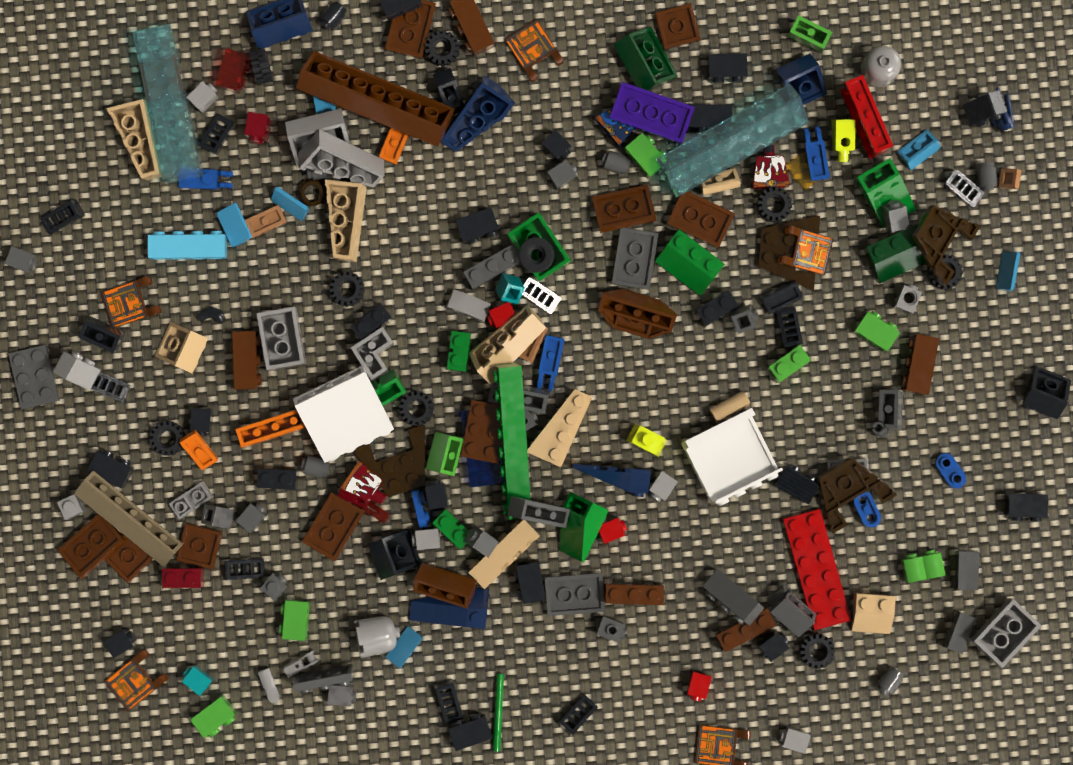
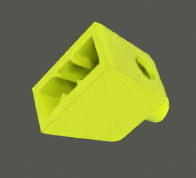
M855 119L831 120L832 150L838 151V162H849V151L855 150ZM843 138L846 139V144L844 146L841 145V140Z
M634 424L626 440L659 457L667 442L664 437L637 424Z

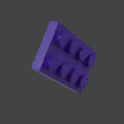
M622 82L609 119L682 144L695 107Z

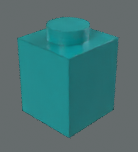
M502 273L495 290L500 300L518 304L525 287L519 277Z
M197 665L193 666V668L188 667L182 675L184 677L182 683L199 696L203 695L214 680Z

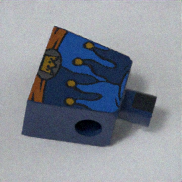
M611 107L599 114L595 121L619 148L635 128L609 119L613 109Z

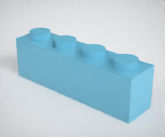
M174 231L172 235H165V232H153V235H148V258L150 260L227 259V236L222 234V231H210V234H203L202 231H192L191 235H184L182 231Z

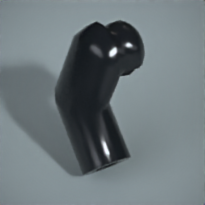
M209 307L196 313L200 322L212 318L220 324L226 319L224 312L215 307Z

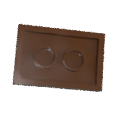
M421 0L423 7L392 19L385 50L423 59L425 43L429 35L436 3Z
M648 185L592 197L600 233L656 221Z
M683 189L667 225L677 230L680 229L694 238L719 248L735 213Z
M471 400L461 457L499 464L498 447L501 446V439L497 437V428L500 427V423L496 419L495 413L498 405Z
M331 492L302 542L331 560L336 561L365 511Z
M97 514L58 549V552L77 576L83 579L126 540L113 525Z

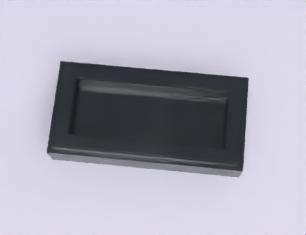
M793 280L760 297L768 314H771L802 299L803 295L796 280Z

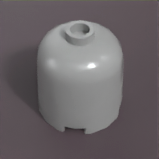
M878 46L863 58L860 65L861 75H864L865 80L870 85L885 87L891 84L899 74L901 58L893 48Z
M381 616L354 620V626H358L355 633L358 651H363L360 652V658L387 653L396 647L397 638H400L399 627L394 626L390 618Z

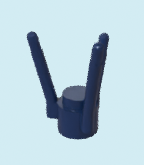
M1009 94L1005 95L1008 113H1003L1001 119L992 122L994 128H999L1000 132L1015 127Z

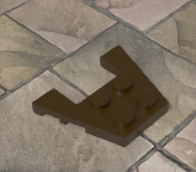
M932 205L928 207L912 238L940 285L946 286L955 271L942 261L944 253L957 231L967 240H973L980 225L968 222L965 218H959L949 211Z
M820 216L762 228L758 268L789 281L796 280L798 285L813 291L815 273L796 271L795 267L777 263L778 256L792 258L797 236L785 234V226H795L818 234Z
M424 425L407 430L413 445V450L376 462L370 444L363 445L354 450L360 461L382 479L381 488L389 498L426 485Z
M852 456L818 476L832 533L847 526L838 508L866 491L873 489L882 504L897 496L895 490Z

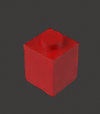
M507 302L489 310L490 315L487 318L491 327L495 326L496 329H499L516 314L511 303Z
M618 517L603 523L599 530L603 543L606 544L625 536L624 531H627L624 520H619Z
M696 671L691 672L686 692L687 695H690V699L701 701V699L707 698L712 679L711 675Z

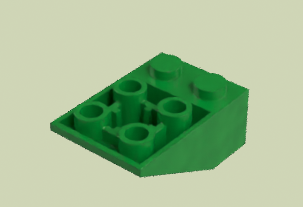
M891 158L861 174L854 180L883 229L886 227L884 225L882 205L888 204L892 200H898L906 205L908 214L916 210L903 179Z
M570 492L563 506L570 509L566 528L561 527L559 550L584 563L609 510Z

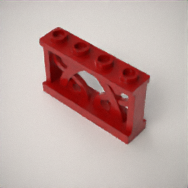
M864 75L845 82V86L840 89V93L851 119H855V128L868 158L872 159L886 153L894 145Z

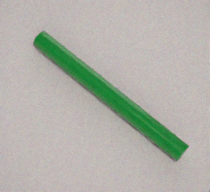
M502 673L496 674L493 751L497 752L501 748L504 674Z

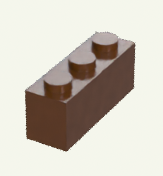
M449 1L451 7L448 10L451 17L456 18L459 23L456 27L460 35H464L467 40L464 44L468 52H472L476 56L494 48L495 43L475 1Z
M256 331L232 332L234 390L259 389V385H262L263 382L262 373L259 374V366H262V356L258 354V347H261V336Z
M915 334L913 338H910L908 346L911 349L910 357L907 356L905 361L907 373L903 375L901 386L904 387L903 391L925 396L929 395L940 338Z
M422 563L414 578L413 592L468 609L475 594L477 580Z
M605 583V604L664 605V585Z
M765 607L750 626L745 622L743 624L736 622L715 633V636L723 651L727 652L777 625L768 608Z

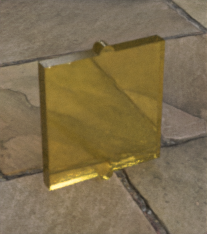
M805 151L786 165V168L794 176V180H797L805 191L817 182H810Z

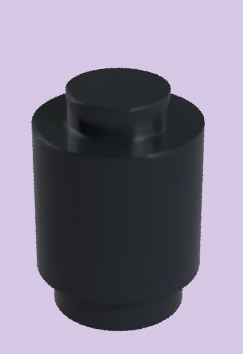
M335 1L319 17L321 20L320 24L327 30L330 28L334 30L345 17L347 10Z

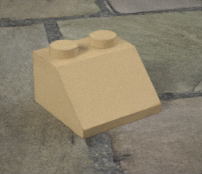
M170 322L155 357L193 373L201 353L205 349L208 338Z
M854 593L851 631L890 634L895 614L896 596Z

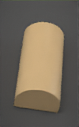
M736 168L699 176V184L703 196L741 187Z
M741 391L709 410L715 422L719 423L748 407L750 401L745 392Z

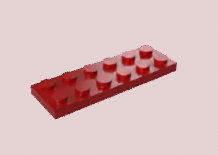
M817 509L784 518L783 523L806 605L817 614L815 623L812 625L813 630L851 621L821 510Z

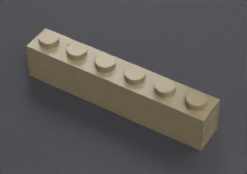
M92 471L84 479L74 493L163 567L166 566L183 545V543L95 471Z

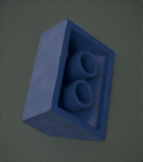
M277 0L246 11L251 32L258 49L268 48L273 44L285 42L290 38L302 36L313 31L303 0Z

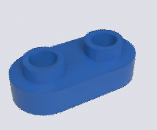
M947 453L937 456L935 466L948 486L951 488L963 487L966 483V475L954 457ZM945 459L949 461L947 467L943 465V460ZM955 475H958L960 477V480L957 483L954 481Z
M419 489L412 490L419 527H427V522L431 521L429 512L424 511L423 504L426 503L424 492L420 493Z
M866 491L853 499V504L863 525L870 528L879 525L881 515L872 495ZM860 497L865 498L866 501L864 504H861L859 502ZM869 514H872L874 517L871 522L867 520Z

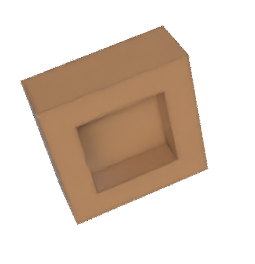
M1001 169L999 188L1019 189L1022 170Z

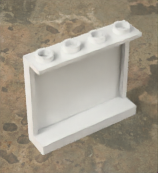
M363 365L293 398L294 405L324 463L334 461L344 453H351L357 447L363 444H370L375 438L386 436L394 430L392 422L385 412Z
M752 408L681 443L711 505L718 503L721 506L729 502V497L734 495L737 498L746 493L745 489L751 487L753 490L763 485L761 481L765 479L771 481L779 477L778 472L783 470L782 468L778 469L752 417L755 415Z

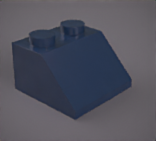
M810 53L776 69L780 85L793 110L827 94L820 66Z

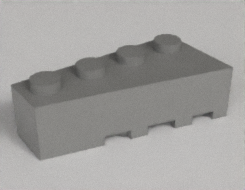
M320 129L299 152L298 169L301 170L308 168L314 170V173L322 175L324 172L332 174L333 178H348L350 182L361 183L370 187H375L385 176L383 159Z

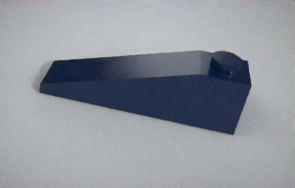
M484 75L446 131L441 143L457 152L482 132L487 131L496 122L504 119L515 102L499 84Z
M573 464L574 469L627 492H632V496L643 497L644 493L648 494L651 470Z
M476 588L468 609L432 597L411 601L409 620L486 629L490 589Z

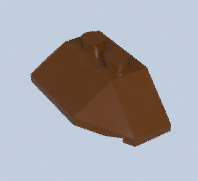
M626 289L603 292L598 308L600 314L603 315L612 328L647 339L671 333L677 314L663 301Z

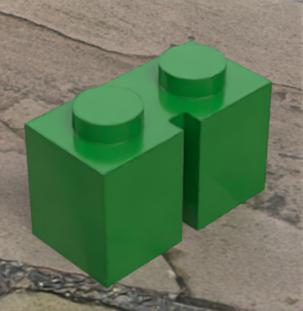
M451 332L449 348L453 352H449L447 370L467 373L471 333Z
M394 369L379 377L380 382L377 383L376 380L371 382L382 406L406 393L404 384Z
M445 509L433 524L461 550L466 544L464 539L469 530L462 523L457 526L456 523L459 520Z

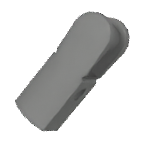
M314 650L283 666L288 678L319 661V659L316 660L313 654ZM305 657H307L309 661V664L306 666L302 661V659Z
M270 668L258 672L269 702L277 703L280 695L275 686Z

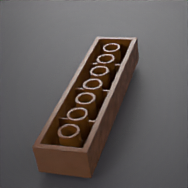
M313 51L301 69L296 89L306 94L318 97L323 101L335 104L340 108L352 111L437 147L450 126L455 108L316 51Z

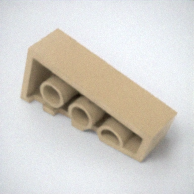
M141 99L106 108L123 139L125 147H127L131 155L130 157L140 177L148 181L166 176L150 103Z
M325 180L333 258L339 261L357 263L367 187L361 183Z
M529 305L525 306L469 352L477 372L490 385L494 383L493 371L496 370V365L513 363L546 329L542 319Z
M575 389L527 449V453L561 468L592 397Z
M518 519L510 526L513 530L509 534L504 532L497 539L499 543L489 558L485 556L481 561L476 559L469 566L471 570L468 573L484 589L515 561L534 540L540 537V534L526 520L521 521Z

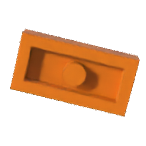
M390 128L379 158L397 165L409 135Z
M196 430L180 439L182 447L201 470L218 461L216 454Z

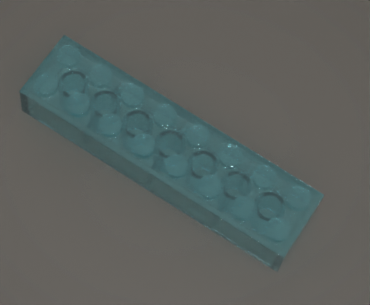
M170 24L132 32L162 179L168 184L203 176L174 30Z
M788 84L660 156L656 160L667 186L677 198L808 124L809 121L801 97Z

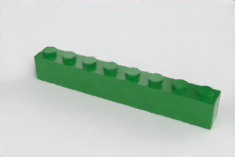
M519 363L496 365V370L493 371V380L497 382V390H494L495 401H498V409L495 410L496 419L500 423V427L497 428V437L501 439L498 454L499 458H502V465L499 466L500 476L504 480V484H501V494L505 496V503H502V511L509 520L518 519L507 515L511 496L531 500L522 366Z

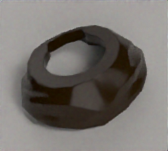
M309 178L304 180L298 186L297 198L307 207L323 204L327 199L325 183L322 180ZM314 185L319 189L318 201L309 202L306 198L305 189L308 186Z

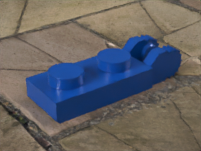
M820 126L815 127L814 130L816 142L810 141L808 128L803 129L810 182L830 178L825 143L822 140Z
M179 169V188L231 189L233 184L228 182L218 183V177H233V172L207 169Z
M546 335L538 371L537 388L541 389L543 376L547 374L551 375L548 390L553 391L565 339Z

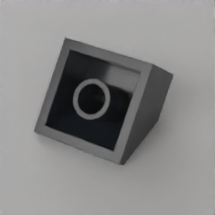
M1035 366L1024 392L1022 405L1058 420L1068 403L1071 380Z
M409 529L368 544L380 580L400 574L422 564L416 547H413Z

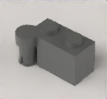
M879 390L880 422L874 423L872 426L874 429L872 430L880 438L889 436L890 431H902L903 392L900 390Z
M783 585L776 593H772L767 598V602L771 606L770 613L775 620L783 623L790 633L800 637L815 623L817 614L795 595H792L793 592L790 587L786 590L788 586Z

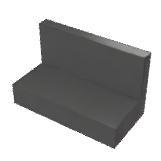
M956 551L955 590H978L979 552Z
M956 611L943 647L963 654L976 618Z

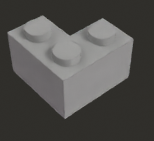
M381 327L351 347V350L361 365H363L372 381L389 371L379 354L393 346L394 342L386 330Z
M64 350L53 369V373L90 390L101 370L94 366L95 362L87 358L82 360L83 355L75 351L69 353Z

